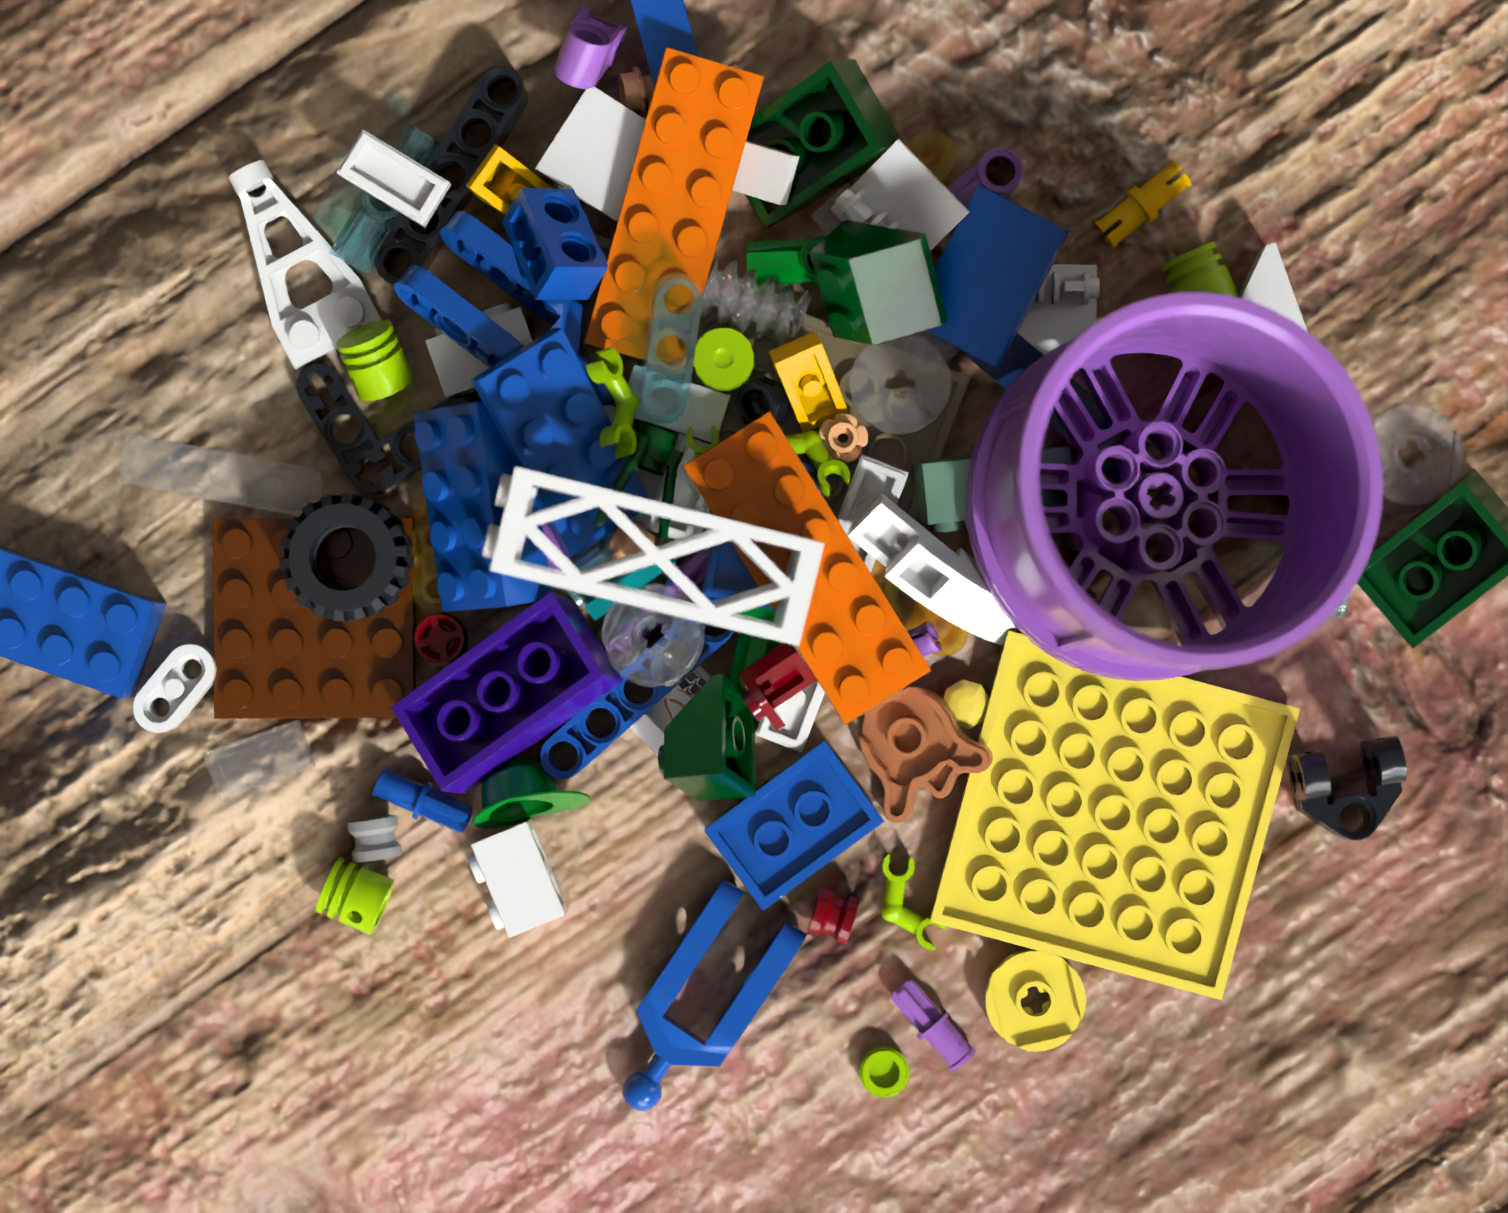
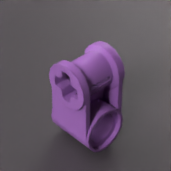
M582 5L574 20L568 26L554 67L556 77L576 88L590 89L595 87L608 67H612L617 60L626 40L629 25L621 22L617 26L592 15L590 8Z

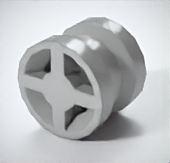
M397 815L347 822L348 833L354 836L356 847L351 852L354 863L402 855L401 844L395 840L394 830L398 826Z

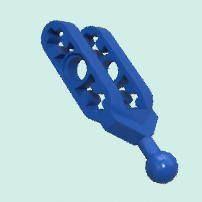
M457 211L440 231V236L444 243L455 254L532 313L553 325L550 330L562 328L602 406L615 403L604 383L597 384L592 381L586 365L591 363L578 354L583 306L576 300H535L512 245L469 213ZM411 265L394 284L395 292L407 306L488 368L524 347L509 332L420 266Z
M723 879L636 1009L655 1052L645 1070L631 1074L625 1080L622 1087V1096L625 1103L637 1111L650 1110L659 1103L662 1096L660 1082L671 1065L720 1067L807 936L804 931L787 920L782 924L706 1040H703L667 1016L665 1012L745 893L726 879Z

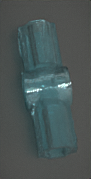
M406 123L392 147L428 168L441 143L418 128ZM362 190V198L329 253L368 276L375 265L377 251L400 212L395 209L387 212L376 210L375 197Z

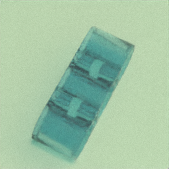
M679 272L662 276L654 287L639 386V402L646 417L660 425H669L678 421L686 411L702 308V294L698 286L688 275ZM674 285L687 286L691 291L690 302L682 310L673 311L664 305L665 292ZM667 336L679 337L684 343L682 354L673 361L662 360L656 354L658 343ZM664 386L672 388L676 391V401L671 408L665 411H658L649 405L650 395L655 389Z

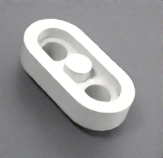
M186 644L174 649L134 699L133 713L139 725L147 731L154 733L167 732L179 726L214 684L217 671L214 654L208 648L199 644ZM192 659L197 660L202 667L201 674L197 678H191L186 673V665ZM160 697L166 699L170 705V710L164 717L159 716L154 710V704Z

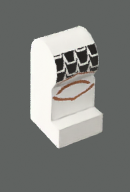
M698 666L630 726L657 756L659 747L664 745V728L711 677L701 666Z

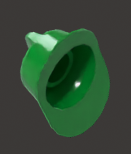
M527 758L514 759L481 782L482 810L475 814L472 822L476 827L484 829L509 826L535 816L579 808L586 805L590 801V797L588 794L577 791H559L552 776L544 770L542 764L538 761Z

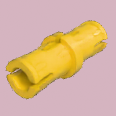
M1171 160L1167 163L1166 167L1140 188L1133 186L1126 192L1127 199L1100 220H1096L1093 223L1099 235H1102L1114 224H1119L1115 230L1103 239L1111 248H1115L1120 241L1144 221L1149 223L1159 217L1157 212L1185 189L1192 186L1186 173L1171 185L1166 184L1182 169L1176 162Z

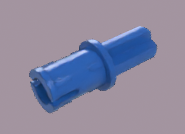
M387 767L381 772L372 794L376 798L379 797L412 812V818L416 820L421 816L458 833H462L467 828L473 813L471 805L432 789L433 783L428 781L426 785H423L395 773Z

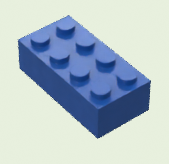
M483 402L413 412L415 440L419 449L423 476L422 488L426 497L430 524V541L434 551L438 578L437 590L441 599L442 612L508 607L538 601L549 592H552L551 585L490 571L492 559L482 557L490 524L501 526L505 507L495 505L502 474L513 476L516 466ZM535 500L532 512L540 510ZM542 524L537 525L536 527L543 533ZM526 535L520 560L548 567L547 555Z
M0 545V656L121 699L135 697L167 603Z

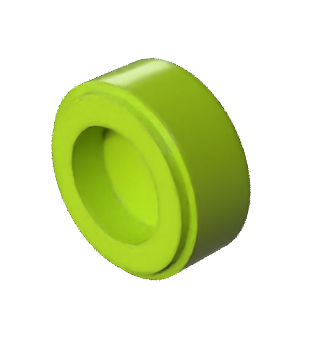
M880 1045L873 1047L861 1059L859 1065L860 1080L864 1088L874 1096L882 1098L895 1096L905 1088L908 1082V1062L902 1052L892 1046Z

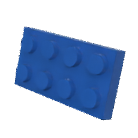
M553 328L471 379L516 466L607 489L612 488L629 456L615 459L617 443L601 447L600 434L605 427L611 426L612 423L562 328ZM634 470L623 493L650 499L638 473ZM533 485L537 487L535 501L540 510L580 497ZM599 506L547 522L563 554L570 557L576 555L619 526L608 516L605 523L601 527H597L594 524V519L601 509ZM616 506L629 520L641 513L640 511Z

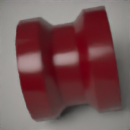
M434 614L423 619L417 626L414 635L415 647L418 653L429 662L435 664L449 663L458 659L466 650L468 632L464 624L457 617L449 614Z
M821 886L807 934L815 937L826 934L832 936L836 943L846 946L860 898L852 895L845 898L835 896L831 889Z

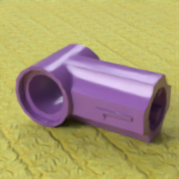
M994 148L986 152L980 161L946 188L965 207H967L978 185L1006 197L1012 194L1018 187L1023 175V165L1019 156L1012 150ZM997 160L1008 163L1013 170L1011 182L1003 186L992 184L985 174V168L989 163ZM957 225L949 232L951 236L953 235Z

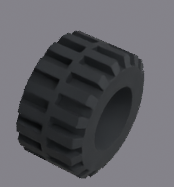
M330 494L320 497V501L316 503H308L301 509L303 513L298 518H292L287 526L290 528L287 537H282L280 548H284V558L279 559L280 570H285L287 579L283 581L287 589L292 590L296 594L297 598L295 600L302 607H308L313 611L312 614L322 618H330L333 621H357L368 617H375L383 613L386 607L394 605L400 598L398 595L403 588H407L411 578H408L410 567L414 568V557H411L410 547L413 544L410 535L405 533L404 523L390 511V508L371 498L355 494ZM347 527L364 532L372 541L376 556L374 569L369 578L363 584L352 588H342L332 584L325 577L320 565V551L326 538L335 530Z

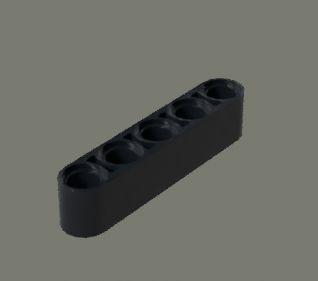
M497 66L488 70L482 76L427 168L439 176L449 167H459L465 172L463 184L454 191H447L436 211L439 215V222L435 230L428 234L417 233L414 228V221L400 213L379 247L375 257V268L379 276L392 287L400 278L391 276L388 270V263L396 253H410L413 258V265L420 266L428 271L444 244L440 236L441 229L457 211H464L474 194L466 184L493 146L496 144L502 148L528 102V91L520 75L514 69L506 66ZM502 81H509L517 86L515 98L507 104H497L491 100L493 87ZM475 124L487 125L491 129V136L485 145L473 148L465 143V135L471 126Z

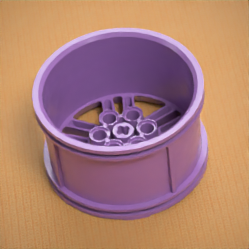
M1192 292L1156 296L1122 308L1086 329L1075 339L1050 351L1020 373L999 396L978 433L971 454L972 460L967 478L965 498L966 527L978 569L988 590L1001 610L1030 642L1068 666L1094 675L1117 680L1153 681L1185 676L1205 669H1218L1253 662L1274 655L1296 644L1315 631L1347 598L1360 578L1370 557L1378 532L1382 510L1383 478L1377 436L1369 412L1347 372L1329 350L1298 324L1270 308L1229 295ZM1127 353H1152L1176 357L1182 361V368L1153 422L1141 421L1110 364V359L1113 356ZM1077 369H1079L1109 426L1106 430H1100L1068 381ZM1214 373L1223 379L1224 384L1196 431L1190 433L1182 427L1183 421L1206 375ZM1250 403L1266 424L1279 450L1283 462L1282 468L1226 470L1223 459L1218 453L1214 452L1242 404ZM1052 410L1080 453L1072 465L1040 463L1044 431ZM1146 437L1153 441L1161 451L1159 460L1153 459L1146 452ZM1105 459L1112 461L1119 470L1117 484L1109 483L1102 474V464ZM1190 464L1198 472L1200 478L1199 487L1189 479L1188 467ZM1040 489L1063 490L1064 506L1042 507ZM1152 489L1158 493L1154 500L1160 502V506L1155 508L1149 505L1152 497L1146 495L1147 491ZM1231 495H1285L1288 497L1289 513L1282 516L1232 512L1227 507V499ZM1105 510L1114 513L1118 518L1119 531L1116 536L1107 533L1103 528L1102 515ZM1191 513H1194L1197 517L1200 531L1199 537L1192 534L1188 527V519ZM1049 533H1069L1073 543L1080 553L1069 570L1061 561ZM1148 537L1156 539L1161 545L1162 555L1158 562L1152 561L1146 554L1145 544ZM1221 537L1271 540L1283 543L1284 550L1278 567L1264 592L1252 606L1247 607L1242 603L1213 553L1212 546ZM1103 570L1111 576V580L1098 604H1096L1085 592L1098 571ZM1189 572L1223 629L1216 634L1210 635L1207 632L1183 582V577ZM1139 583H1152L1181 645L1153 638L1119 622Z

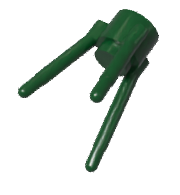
M641 422L636 433V450L627 459L611 490L623 492L637 465L659 472L661 465L664 464L667 467L662 502L673 505L677 470L684 455L683 452L674 449L678 436L648 423ZM602 509L599 510L594 519V524L597 527H601L608 517ZM660 516L658 538L661 541H665L668 538L671 519Z

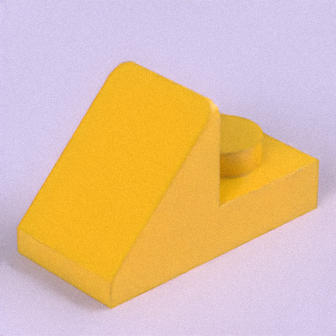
M496 144L466 184L481 201L498 210L504 216L507 214L521 188L553 189Z
M816 331L769 351L773 367L803 433L820 427L827 419H835L837 414H849Z

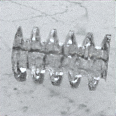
M717 258L700 299L699 315L705 318L715 307H718L717 322L719 324H726L735 314L737 315V331L743 333L752 322H755V337L762 340L773 329L774 345L780 347L790 337H793V341L796 340L812 300L813 292L807 290L796 301L794 300V284L789 282L778 294L775 292V276L770 275L758 286L756 285L755 268L751 267L742 278H738L737 261L732 260L721 271L718 270Z

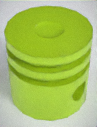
M1215 241L1189 251L1160 266L1161 272L1167 271L1169 275L1165 278L1166 283H1172L1174 286L1170 289L1171 294L1205 292L1240 297L1226 265L1220 266L1218 262L1223 259L1221 254H1215L1213 251L1217 248Z
M388 320L375 321L357 327L343 335L336 342V348L341 353L342 362L346 364V371L352 380L358 399L363 402L375 401L391 396L403 390L414 380V374L406 360L403 348L398 343L397 334L393 332L392 322Z
M716 328L708 331L698 340L693 352V364L699 379L706 387L718 392H732L740 389L741 386L749 381L754 371V353L750 342L742 333L731 328Z
M339 857L324 884L315 912L322 914L324 911H327V917L334 919L337 915L339 916L338 922L371 936L385 911L395 885V880L366 867L358 870L356 863L350 862L349 865H346V859Z

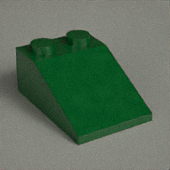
M855 59L828 62L753 116L746 140L799 156L787 205H778L746 195L765 228H770L865 173L898 139L902 141Z
M1473 468L1371 552L1356 583L1412 649L1508 577V507Z

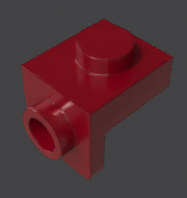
M788 643L781 644L739 672L740 677L749 690L742 695L744 702L757 721L767 717L777 731L786 725L775 708L817 681L796 648Z

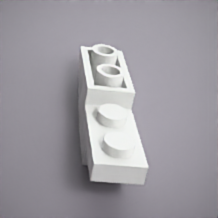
M884 494L849 527L848 537L886 567L885 578L945 620L971 634L999 645L1004 644L1008 630L1013 632L1018 630L1001 610L988 590L976 560L961 547L956 552H953Z

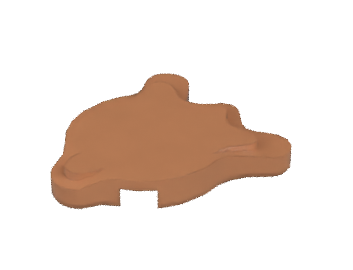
M908 685L863 714L865 718L862 724V735L859 736L861 752L869 767L878 775L884 788L883 812L886 819L890 822L902 823L911 817L919 787L927 788L935 798H944L951 793L959 774L981 773L992 764L993 755L991 750L986 745L975 742L965 735L957 722L954 712L945 700L923 687Z

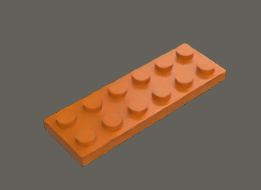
M668 47L665 48L606 259L608 268L600 280L583 343L603 349L612 347L618 353L682 371L764 76Z
M770 412L762 415L683 465V468L713 515L825 543L800 645L796 646L845 725L931 671ZM750 539L785 575L791 549ZM729 540L732 546L734 547L735 551L739 555L740 559L744 563L745 567L749 571L750 575L756 582L757 586L759 587L768 583H772L771 580L731 540ZM778 600L769 603L774 613L776 612Z

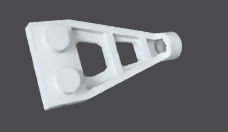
M264 160L250 163L228 177L242 203L271 325L295 370H300L336 351V342L351 330L371 322L383 320L363 280L273 181L274 178ZM266 186V191L262 196H250V193ZM280 216H284L290 220L302 237L303 245L301 248L278 259L272 254L264 230L267 223ZM304 260H310L317 263L332 281L333 289L330 295L303 309H299L290 301L285 281L286 273L290 267Z

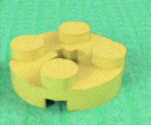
M1027 949L1009 955L991 971L985 989L984 1004L992 1027L1002 1038L1021 1049L1036 1052L1056 1048L1071 1037L1072 1032L1078 1027L1080 1019L1082 1020L1084 1015L1086 994L1080 976L1062 957L1034 949ZM1036 986L1040 993L1047 992L1049 995V1001L1042 1003V1012L1033 1014L1030 1006H1021V998L1028 995L1027 989Z

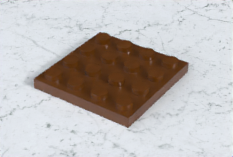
M400 518L405 525L403 527L405 533L410 535L413 544L410 547L411 557H414V568L410 567L408 578L411 579L407 588L402 589L398 595L400 597L394 605L386 607L383 613L357 621H333V619L322 618L312 614L313 611L308 607H302L295 600L297 598L296 594L292 590L287 589L283 581L287 579L285 570H280L279 559L284 558V548H280L282 537L288 536L290 528L287 526L292 519H213L214 659L217 667L214 679V719L397 718L391 707L416 689V647L414 639L416 632L415 518ZM340 528L332 532L324 541L320 551V565L325 577L332 584L342 588H352L363 584L371 575L375 565L376 556L373 543L364 532L355 528Z

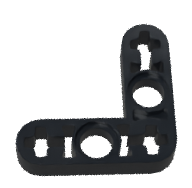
M313 364L307 366L300 373L296 387L299 398L348 479L357 490L366 494H379L421 470L420 459L416 461L409 460L401 451L403 438L408 433L415 432L414 419L379 439L343 378L335 369L325 364ZM315 374H318L323 379L332 378L333 383L327 389L334 402L338 403L344 396L348 403L346 406L333 409L324 419L320 416L319 411L328 409L325 401L319 395H312L310 397L308 390L313 387L311 377ZM454 397L442 401L431 409L471 402L463 398ZM344 415L355 417L360 425V433L357 439L348 444L338 442L333 435L335 421ZM390 444L394 458L405 469L396 474L395 466L390 465L379 473L382 481L378 485H375L370 480L362 482L359 477L365 471L362 463L369 459L372 463L377 464L387 459L389 456L382 449Z

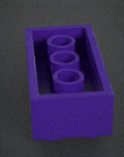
M549 592L391 708L440 790L465 794L624 680L573 599L555 592Z

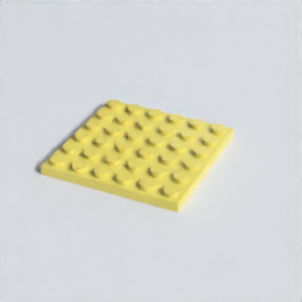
M1008 630L989 695L985 718L977 740L978 743L986 745L991 750L993 761L990 767L981 773H968L933 903L930 922L1222 1000L1300 709L1180 676L1153 681H1129L1094 675L1068 666L1038 648L1024 634Z

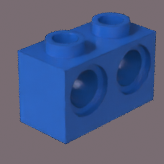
M521 188L502 220V224L535 300H588L606 272L608 265L574 189Z

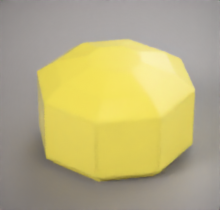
M961 679L945 688L943 699L954 712L960 727L971 729L984 721L989 697L981 684Z

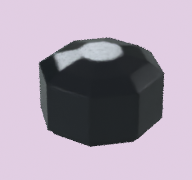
M765 376L741 386L735 405L743 422L746 424H750L767 412H770L775 421L779 422L785 418L789 400L782 384Z

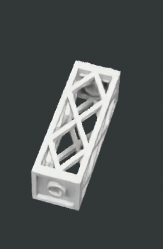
M515 466L513 476L502 474L495 505L505 507L501 526L490 524L482 557L492 559L490 571L796 646L800 645L825 543ZM533 485L580 496L579 498L532 512L537 487ZM599 506L643 551L579 570L536 526ZM616 506L709 528V530L655 546ZM527 535L561 570L520 560L525 536ZM750 539L791 549L785 575ZM731 540L772 583L710 602L669 559ZM657 564L694 602L604 580ZM778 600L773 622L738 614L739 612Z

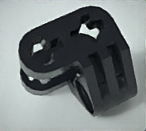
M1397 736L1361 742V758L1368 793L1357 792L1326 799V796L1331 794V781L1323 752L1321 750H1313L1288 755L1287 769L1295 809L1339 838L1346 840H1363L1368 838L1377 829L1402 793L1401 782L1407 780L1405 756ZM1351 803L1356 804L1363 813L1361 826L1353 832L1347 831L1340 821V814L1343 808Z

